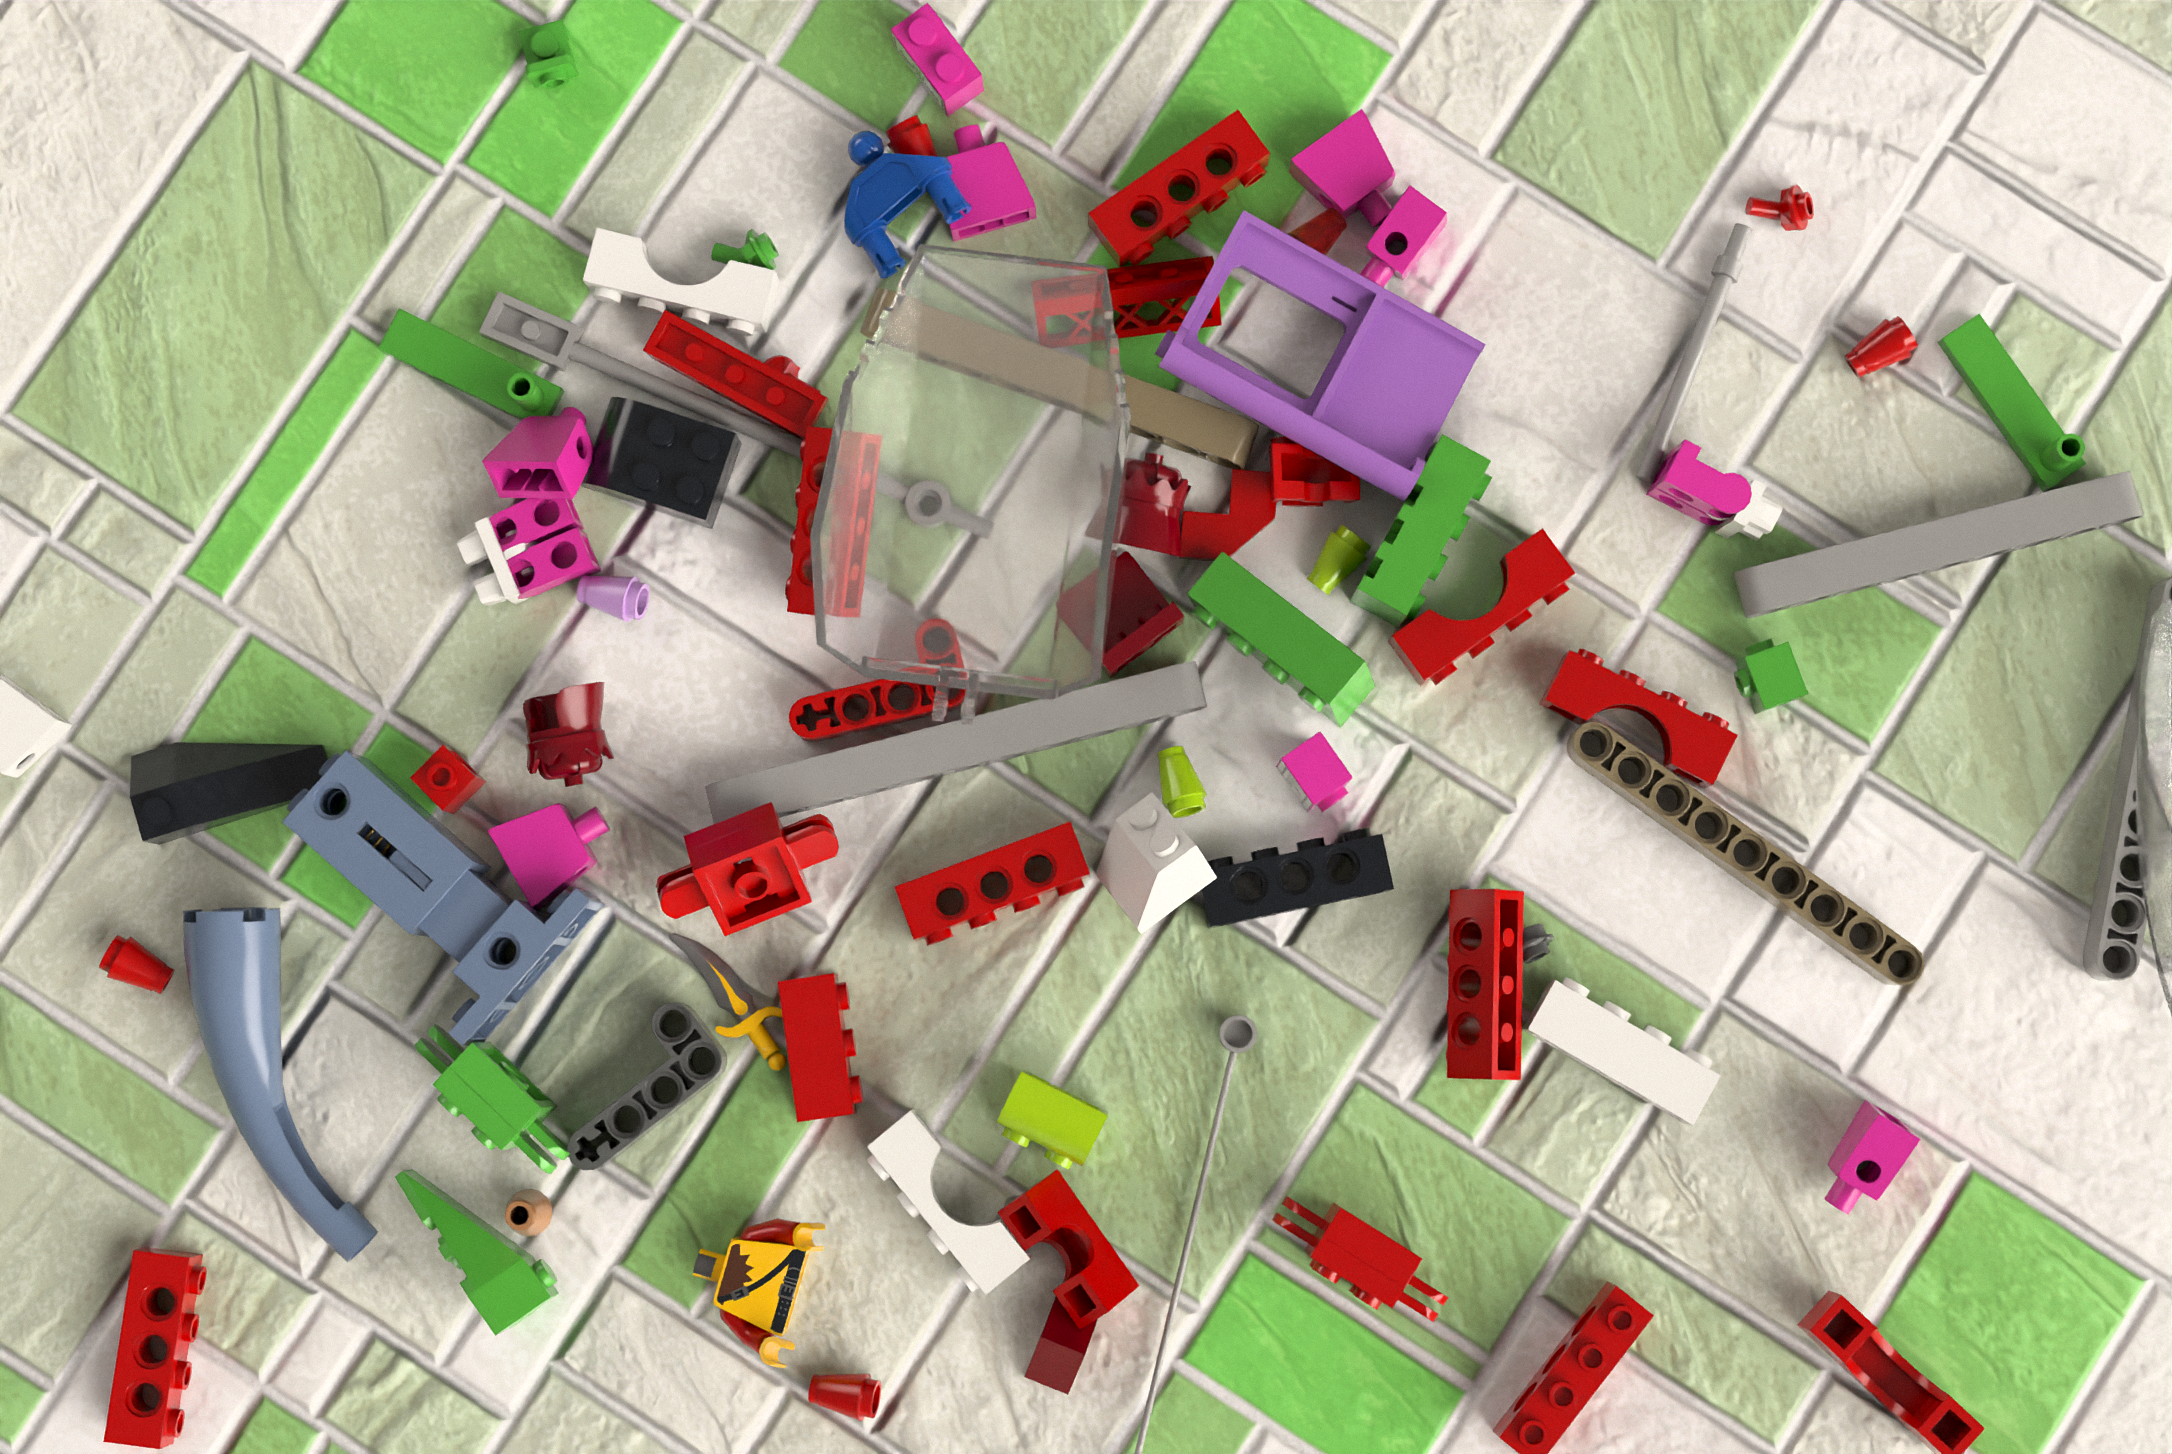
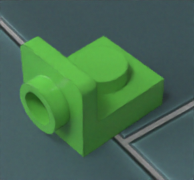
M562 19L518 31L527 62L525 66L526 71L535 88L539 86L545 89L558 88L567 84L569 78L579 76L567 30Z

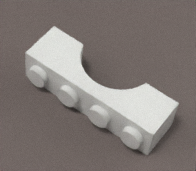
M596 228L583 277L585 285L590 291L594 292L593 297L600 301L620 304V300L625 299L637 302V308L656 315H662L666 309L682 313L681 318L697 325L707 326L709 320L727 324L726 329L728 331L743 336H753L754 331L766 334L780 282L775 270L730 260L717 276L704 283L689 286L674 284L661 278L653 271L649 261L648 249L641 238Z
M913 1109L867 1146L873 1154L867 1161L883 1181L891 1177L902 1190L896 1197L913 1218L921 1214L931 1226V1229L926 1234L935 1247L943 1255L950 1250L959 1261L961 1266L956 1269V1272L968 1288L974 1292L980 1287L984 1294L987 1295L1030 1260L1031 1255L1027 1250H1023L1002 1219L983 1224L969 1223L956 1218L943 1207L933 1185L934 1164L943 1145Z

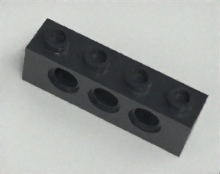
M1369 828L1342 833L1343 842L1325 845L1324 837L1298 842L1296 843L1298 851L1279 855L1278 847H1272L1251 852L1252 861L1234 864L1232 856L1207 861L1217 877L1200 890L1208 929L1393 890L1394 886L1383 835L1371 836ZM1343 855L1349 859L1352 865V872L1348 879L1340 881L1329 875L1327 862L1331 856ZM1296 864L1304 869L1307 880L1303 888L1291 890L1282 883L1281 872L1286 865ZM1242 874H1252L1259 879L1261 892L1258 897L1248 900L1237 894L1235 881Z

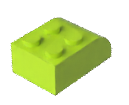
M1023 1070L997 1119V1123L1005 1127L1001 1134L1002 1136L1026 1148L1031 1140L1047 1148L1044 1155L1045 1158L1069 1170L1073 1162L1083 1166L1108 1117V1112Z

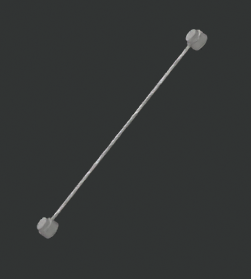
M1242 1015L1227 1018L1219 1029L1220 1042L1230 1053L1134 1454H1142L1236 1054L1249 1050L1257 1039L1256 1026L1249 1018Z

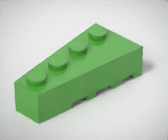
M1442 434L1350 602L1397 628L1405 618L1411 621L1415 619L1426 599L1425 596L1420 594L1427 578L1435 581L1448 559L1446 555L1441 553L1448 539L1452 538L1458 541L1470 519L1468 515L1463 513L1471 497L1480 501L1492 479L1491 476L1485 473L1491 460Z
M1223 551L1187 593L1195 607L1191 613L1196 619L1211 630L1218 626L1229 636L1226 640L1233 648L1245 657H1248L1250 654L1263 664L1262 669L1269 676L1282 685L1284 683L1288 684L1298 693V697L1306 705L1318 713L1322 712L1338 727L1341 728L1375 687L1364 659Z

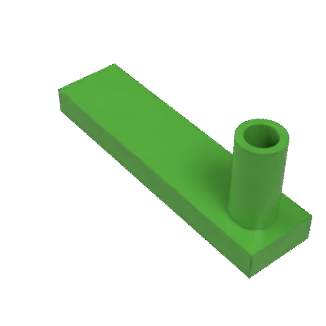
M400 308L378 347L382 353L521 421L529 416H552L565 392L561 387Z
M1980 313L1937 342L2043 492L2086 464L2082 458L2085 444L2081 437L2076 434H2065Z

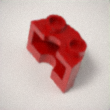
M1286 437L1271 439V445L1269 446L1271 502L1282 500V506L1322 507L1323 502L1344 501L1347 504L1361 500L1359 477Z

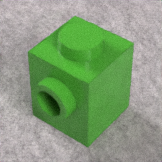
M1768 639L1745 648L1748 656L1736 662L1738 671L1734 672L1736 686L1743 698L1749 697L1755 714L1797 700L1808 694L1789 642L1774 646L1772 639Z

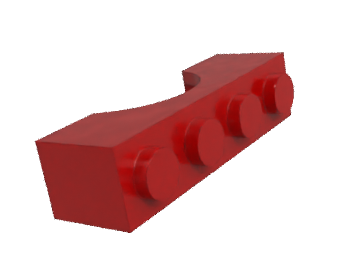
M1543 528L1505 554L1499 561L1502 572V591L1496 606L1490 612L1471 620H1453L1428 609L1390 637L1388 643L1420 686L1429 679L1436 686L1458 670L1453 663L1467 652L1474 659L1495 644L1491 637L1492 634L1504 626L1512 632L1533 616L1528 609L1543 599L1547 605H1550L1570 590L1565 582L1575 572Z
M1579 649L1577 653L1569 650L1563 655L1539 705L1578 725L1583 724L1594 714L1604 710L1625 709L1633 711L1647 719L1659 734L1663 745V766L1703 788L1714 785L1738 736L1727 729L1729 723L1726 720L1709 712H1704L1700 716L1686 709L1688 702L1673 693L1662 691L1661 695H1658L1644 688L1646 681L1641 677L1626 670H1620L1619 674L1602 666L1604 660L1601 657L1585 649Z
M1828 1290L1797 1324L1799 1328L1934 1454H1963L1985 1429L1949 1394L1937 1387L1904 1359L1884 1339L1878 1328L1841 1294Z

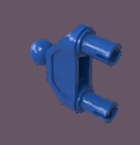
M861 131L853 135L849 141L848 153L854 163L867 168L851 181L845 210L844 228L851 243L857 247H863L877 269L878 275L884 279L898 272L895 268L896 265L899 269H902L906 264L885 232L887 225L926 192L929 193L947 224H952L962 219L964 216L960 211L963 210L964 214H968L972 207L951 178L953 174L952 165L947 157L883 154L884 145L882 139L871 131Z

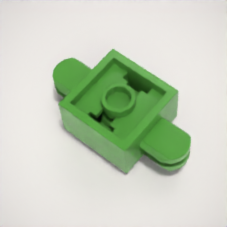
M434 1024L427 1031L429 1036L454 1062L452 1063L440 1050L424 1038H420L414 1047L442 1074L432 1084L441 1092L437 1097L440 1104L456 1117L464 1114L475 1125L471 1130L473 1135L490 1150H493L496 1146L500 1150L519 1147L539 1168L548 1174H552L557 1168V1164L530 1135L532 1134L542 1145L561 1160H565L570 1153L567 1151V1146L542 1123L557 1105L491 1042H472L464 1049L443 1028Z

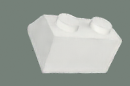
M1153 792L1114 820L1095 873L1140 933L1146 931L1217 878L1197 845Z

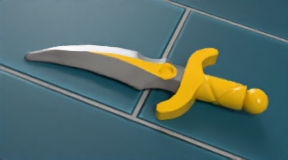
M675 933L671 934L670 940L683 950L698 968L713 992L718 1006L729 1012L738 1024L729 1028L717 1026L715 1031L728 1038H739L748 1035L763 1059H768V1065L772 1070L779 1071L783 1069L786 1065V1058L782 1053L778 1052L780 1050L762 1024L769 1017L783 1018L782 1009L769 1006L757 1010L753 1004V995L748 994L742 989L739 977L717 954L695 940Z

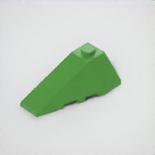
M413 1169L402 1171L395 1176L425 1226L432 1231L436 1228L439 1230L442 1236L438 1238L440 1245L438 1249L446 1261L451 1262L456 1268L462 1269L467 1277L460 1282V1285L495 1336L513 1328L559 1294L553 1286L558 1280L552 1269L543 1259L536 1262L530 1253Z

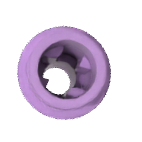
M584 575L580 579L577 588L578 602L586 603L588 606L625 622H629L631 619H642L649 603V586L645 583H640L638 577Z

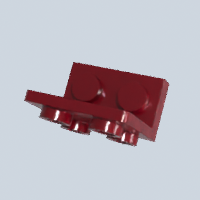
M1127 551L1123 552L1056 603L1058 613L1109 679L1184 622V615L1174 602L1170 604L1167 602Z

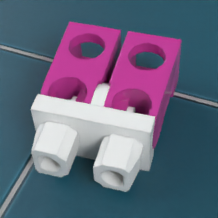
M1686 439L1666 455L1646 495L1703 524L1710 526L1718 525L1715 533L1726 539L1740 532L1757 541L1763 533L1768 534L1772 531L1783 507L1762 497L1767 485L1755 479L1748 483L1739 474H1723L1700 462L1696 458L1701 447Z
M528 498L494 514L490 518L486 517L474 522L477 530L457 541L461 555L467 565L472 566L486 559H489L494 573L473 581L479 599L485 605L496 604L506 600L518 604L529 597L542 594L556 586L584 575L591 576L601 572L587 534L582 531L584 527L572 499Z

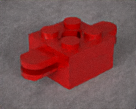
M769 802L685 835L684 840L691 864L658 877L656 888L661 909L667 916L678 919L710 906L724 936H728L811 903L812 899L803 869L837 855L839 845L832 822L828 817L816 814L783 827L772 802ZM752 858V860H750V861H745V862H742L741 864L738 863L739 861H741V860H743V859Z
M1288 1196L1285 1197L1282 1205L1317 1226L1314 1235L1277 1212L1272 1221L1308 1243L1304 1251L1313 1258L1309 1266L1314 1271L1337 1284L1340 1277L1348 1280L1353 1284L1349 1291L1376 1310H1378L1382 1302L1393 1309L1399 1300L1433 1322L1439 1315L1437 1312L1404 1292L1405 1287L1409 1284L1443 1306L1449 1298L1413 1275L1422 1261L1421 1257L1335 1203L1332 1204L1323 1219Z

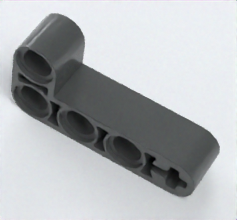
M676 1002L666 1003L654 1012L651 1020L652 1031L671 1058L570 1137L567 1145V1151L570 1153L568 1157L577 1168L595 1170L608 1165L724 1073L727 1066V1054L724 1048L696 1011L689 1005ZM674 1010L683 1013L687 1020L685 1031L678 1037L670 1036L664 1028L666 1016ZM702 1047L709 1048L713 1052L716 1062L711 1072L705 1075L697 1072L692 1062L694 1053ZM665 1076L672 1078L678 1086L676 1098L668 1104L660 1101L655 1093L657 1082ZM627 1105L634 1107L640 1114L639 1127L632 1133L624 1131L618 1123L619 1113ZM605 1123L607 1129L603 1128L601 1124ZM609 1132L615 1139L620 1141L616 1145L615 1139H611L600 1145L596 1150L600 1156L599 1158L595 1156L586 1158L582 1153L587 1148V1144L584 1141L585 1138L589 1141L596 1140Z

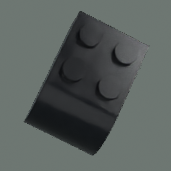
M611 397L594 444L592 463L581 486L713 529L742 443L734 432L635 400Z

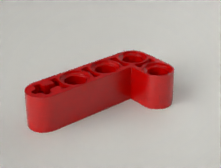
M930 620L923 623L917 630L915 646L921 670L819 693L797 700L789 712V723L792 730L805 741L821 742L960 708L968 698L969 685L954 629L942 620ZM934 632L945 633L950 638L947 650L941 654H931L924 649L926 638ZM948 676L956 678L960 682V690L954 698L944 700L935 694V685L941 678ZM907 687L914 691L915 699L908 709L897 710L890 705V696L895 689ZM858 697L866 699L869 703V711L863 719L852 721L846 718L845 707L851 699ZM834 702L835 713L841 725L834 727V721L830 717L820 719L816 722L817 729L810 731L805 724H800V720L807 718L806 710L813 709L818 715L832 713L828 704Z

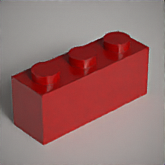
M835 973L778 981L797 1122L857 1113L856 1104L863 1103V1090L860 1075L852 1076L849 1057L857 1056V1048L853 1028L845 1029L843 1010H850L847 982L839 983L838 974Z

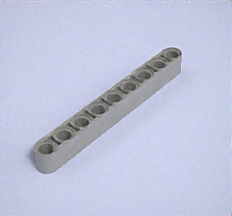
M2126 471L1756 565L1737 571L1733 575L1745 618H1753L2114 526L2143 516L2131 472Z
M2172 576L2157 582L2152 587L2148 597L2086 935L2083 966L2085 971L2098 981H2120L2130 978L2137 971L2141 957L2172 786V652L2167 651L2161 642L2164 630L2172 634V601L2170 598ZM2156 675L2162 677L2168 685V693L2165 698L2160 697L2153 688V680ZM2148 720L2154 722L2159 728L2160 737L2157 743L2151 742L2146 737L2145 725ZM2140 766L2146 767L2152 776V782L2148 789L2143 788L2137 781L2136 772ZM2132 811L2137 812L2143 820V829L2139 835L2135 834L2128 825V817ZM2124 856L2130 858L2135 866V874L2131 880L2125 879L2120 872V862ZM2116 902L2121 903L2127 912V919L2122 926L2117 925L2111 916L2112 907ZM2108 948L2113 949L2119 959V964L2114 972L2108 971L2103 963V955Z

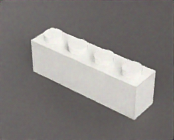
M1567 977L1564 978L1562 983L1557 980L1548 982L1524 1024L1523 1031L1680 1122L1694 1125L1721 1075L1710 1070L1713 1063L1710 1059L1689 1048L1685 1054L1669 1046L1672 1039L1670 1036L1650 1025H1646L1643 1031L1627 1022L1631 1016L1630 1013L1609 1001H1606L1603 1007L1586 998L1590 992L1587 988Z

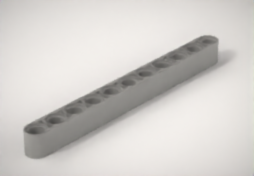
M1185 662L721 780L706 785L705 789L714 824L769 802H772L778 817L781 818L1192 713L1206 708L1207 703L1196 662Z

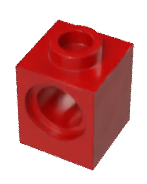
M442 745L410 777L442 811L453 815L487 782L454 749Z

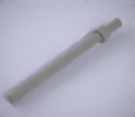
M1735 224L1724 254L1717 256L1711 271L1714 279L1638 468L1636 477L1642 481L1649 483L1654 481L1730 286L1738 281L1744 266L1741 258L1752 233V229L1746 225Z

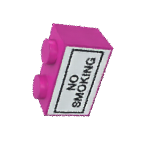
M928 3L891 29L895 49L947 117L984 91L981 72Z
M1318 732L1282 757L1276 766L1307 812L1318 806L1323 813L1342 800L1348 794L1345 786L1353 778L1321 732Z

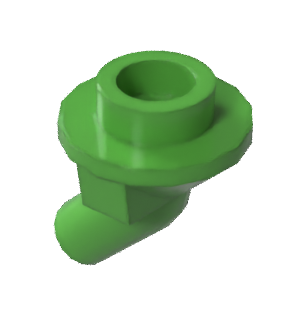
M751 229L747 232L745 245L739 249L716 243L713 247L711 258L713 261L728 264L730 260L774 270L776 265L773 259L778 257L779 254L766 232L758 235L754 229Z

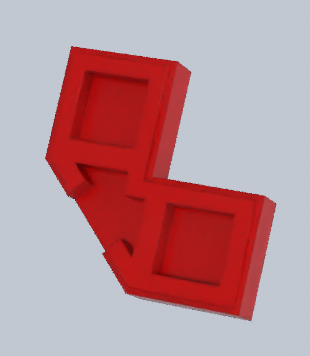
M1232 469L1229 514L1183 511L1181 531L1182 557H1179V559L1215 561L1222 551L1231 558L1247 542L1275 520L1276 502H1271L1270 472Z

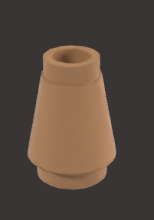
M521 1190L510 1198L506 1206V1223L514 1232L522 1236L540 1234L548 1227L552 1219L551 1203L538 1190ZM519 1206L525 1207L528 1211L529 1217L526 1222L521 1223L518 1219Z

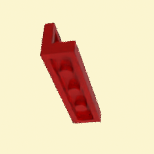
M1213 256L1031 279L1040 344L1051 348L1166 333L1167 330L1172 332L1178 331L1187 314V311L1181 307L1191 296H1197L1214 265ZM1219 294L1201 328L1222 325ZM1157 301L1167 308L1158 319L1145 320L1136 314L1145 302ZM1111 307L1121 314L1112 325L1100 326L1090 319L1099 308ZM1066 313L1076 320L1067 331L1052 333L1047 331L1046 315Z
M664 310L643 349L655 361L802 440L806 437L807 426H815L829 401L822 394Z

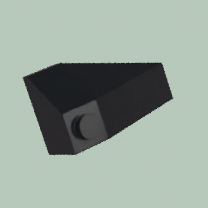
M175 742L131 756L130 799L142 841L160 845L288 805L303 789L310 791L320 780L319 770L328 760L324 745Z

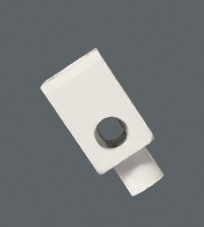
M0 674V772L17 778L70 729L72 724L5 675Z

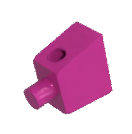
M1362 109L1291 159L1289 173L1340 221L1345 220L1354 212L1360 210L1374 229L1383 223L1393 209L1382 193L1393 184L1395 172Z
M969 125L956 130L953 134L959 154L948 156L947 159L952 165L953 174L951 178L966 201L970 203L972 209L968 214H964L963 210L960 211L964 217L949 224L953 242L1036 219L1034 200L1005 142H997L985 146L979 125Z
M1409 186L1367 243L1365 250L1371 259L1360 275L1383 288L1393 274L1403 281L1447 224V212L1415 188ZM1392 241H1401L1406 245V248L1400 255H1392L1387 251Z
M565 407L558 416L526 417L482 460L499 498H574L592 463L594 446L585 428L586 418L581 411L574 407Z
M557 803L495 826L488 830L531 908L541 909L598 862L588 843L610 831V828L596 806L573 819L567 807Z
M1865 1099L1829 1159L1828 1166L1838 1178L1824 1199L1846 1214L1851 1212L1862 1193L1877 1201L1917 1146L1920 1138L1904 1122ZM1869 1160L1868 1165L1864 1169L1856 1170L1861 1162Z

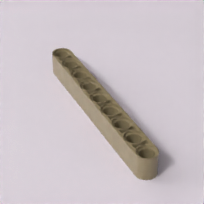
M876 288L860 330L864 336L884 345L1231 469L1244 470L1259 430L1257 423L1243 416L888 289Z
M1589 722L1583 724L1570 734L1567 741V752L1570 759L1576 765L1879 982L1893 986L1908 985L1921 977L1924 970V958L1916 946L1611 728L1600 722ZM1583 733H1592L1600 739L1602 744L1601 752L1597 757L1588 756L1581 750L1580 738ZM1622 760H1630L1638 766L1639 779L1635 784H1628L1620 778L1618 766ZM1661 787L1672 789L1677 796V806L1672 812L1663 810L1657 803L1656 796ZM1700 814L1709 816L1715 823V833L1711 839L1702 838L1696 832L1695 821ZM1738 842L1747 843L1753 850V861L1748 867L1738 864L1734 858L1733 851ZM1777 869L1786 871L1791 877L1792 886L1786 894L1777 892L1773 887L1772 876ZM1817 896L1824 898L1830 906V914L1824 922L1816 920L1811 912V903ZM1855 924L1863 926L1868 933V942L1861 950L1855 948L1849 938L1851 928ZM1895 951L1901 953L1907 962V968L1901 977L1893 975L1888 967V960Z

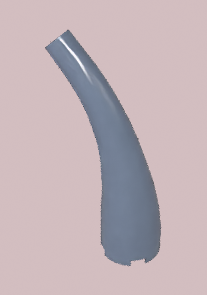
M243 907L221 908L212 911H202V909L184 910L183 945L190 995L199 1031L226 1104L250 1150L280 1193L300 1217L346 1262H349L370 1243L378 1231L350 1201L344 1203L320 1174L301 1141L286 1103L283 1087L281 1049L280 908Z

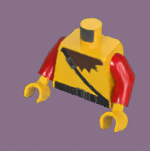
M776 1218L749 1226L742 1232L740 1237L732 1238L726 1255L702 1248L698 1253L693 1276L718 1283L713 1304L720 1308V1318L743 1344L760 1355L761 1361L764 1364L784 1369L786 1365L778 1359L779 1349L783 1347L794 1350L795 1344L792 1341L775 1337V1335L782 1337L787 1332L809 1252L823 1250V1246H816L812 1241L814 1230H825V1224L800 1223Z

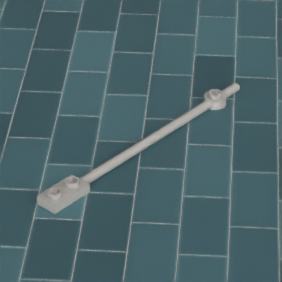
M497 292L479 330L482 337L565 372L571 359L801 459L800 447L802 439L579 342L584 333L582 327L502 292ZM833 466L830 472L837 475V470ZM873 471L871 490L905 504L907 515L916 526L923 529H934L946 522L987 541L990 539L995 524L953 506L949 492L940 483L926 480L910 487ZM927 499H932L938 504L936 511L931 514H926L920 509L922 502Z

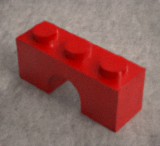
M1058 1169L1034 1184L997 1212L1024 1251L1042 1242L1051 1245L1059 1252L1064 1261L1066 1273L1063 1282L1052 1291L1079 1329L1084 1328L1108 1313L1139 1287L1137 1281Z

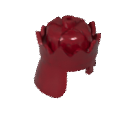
M1146 452L1144 461L1133 458L1124 459L1120 463L1119 469L1114 470L1113 464L1108 463L1107 502L1096 519L1088 537L1182 557L1179 515L1180 510L1184 508L1185 500L1191 489V486L1188 485V480L1182 478L1178 469L1163 465L1164 456Z
M605 682L568 686L556 694L525 700L523 712L526 718L525 723L528 733L526 735L528 742L526 749L527 769L530 774L536 773L538 769L540 775L546 780L564 778L565 787L584 784L583 774L597 772L601 768L603 763L602 755L607 756L608 759H614L605 730H602L601 725Z

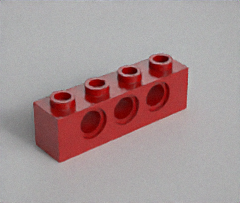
M1237 109L1088 213V225L1119 268L1128 262H1131L1133 266L1137 265L1155 251L1153 245L1166 236L1172 240L1184 233L1192 225L1190 219L1203 210L1210 214L1219 209L1229 200L1228 193L1241 184L1244 188H1248L1259 181L1267 173L1265 167L1268 166L1270 152ZM1213 159H1223L1230 165L1231 169L1224 175H1214L1207 169L1206 164ZM1183 184L1190 187L1194 195L1189 200L1177 201L1170 196L1169 190L1175 185ZM1147 210L1152 212L1157 220L1149 227H1139L1132 221L1131 217L1137 211Z
M807 426L806 437L802 440L800 447V457L803 462L801 483L798 485L795 493L798 513L796 529L793 531L790 540L793 559L791 575L787 579L785 586V595L788 600L787 612L830 618L857 619L877 434ZM835 466L837 470V480L835 484L831 486L829 482V472L832 469V467ZM829 512L832 517V527L827 533L824 528V519ZM824 558L827 563V573L822 579L819 574V565Z
M1070 821L895 886V890L913 939L915 941L925 939L927 946L953 937L951 928L968 922L972 930L996 921L995 912L1012 906L1014 912L1018 913L1041 904L1038 896L1056 889L1058 897L1078 891L1085 887L1082 879L1090 877V872ZM1034 857L1046 858L1052 865V873L1044 882H1033L1025 875L1026 864ZM991 873L1002 874L1008 881L1007 892L998 899H990L982 892V881ZM949 889L960 891L964 897L963 908L955 915H945L941 913L938 907L940 895Z
M1504 889L1450 890V906L1448 910L1449 954L1447 958L1449 974L1446 1007L1448 1014L1447 1078L1521 1080L1524 891Z
M151 1247L133 1250L103 1442L162 1449L173 1444L174 1439L180 1436L185 1419L184 1410L179 1409L182 1390L188 1388L192 1374V1363L187 1361L189 1342L193 1343L195 1341L199 1328V1315L194 1314L196 1297L202 1294L206 1283V1267L201 1266L203 1254ZM162 1288L168 1289L174 1296V1306L169 1313L163 1311L157 1302L158 1293ZM155 1335L161 1337L167 1345V1353L163 1360L155 1358L150 1351V1342ZM147 1383L154 1385L160 1395L159 1403L155 1408L147 1405L143 1399V1388Z
M1607 1281L1492 1431L1519 1454H1548L1654 1315L1618 1286Z

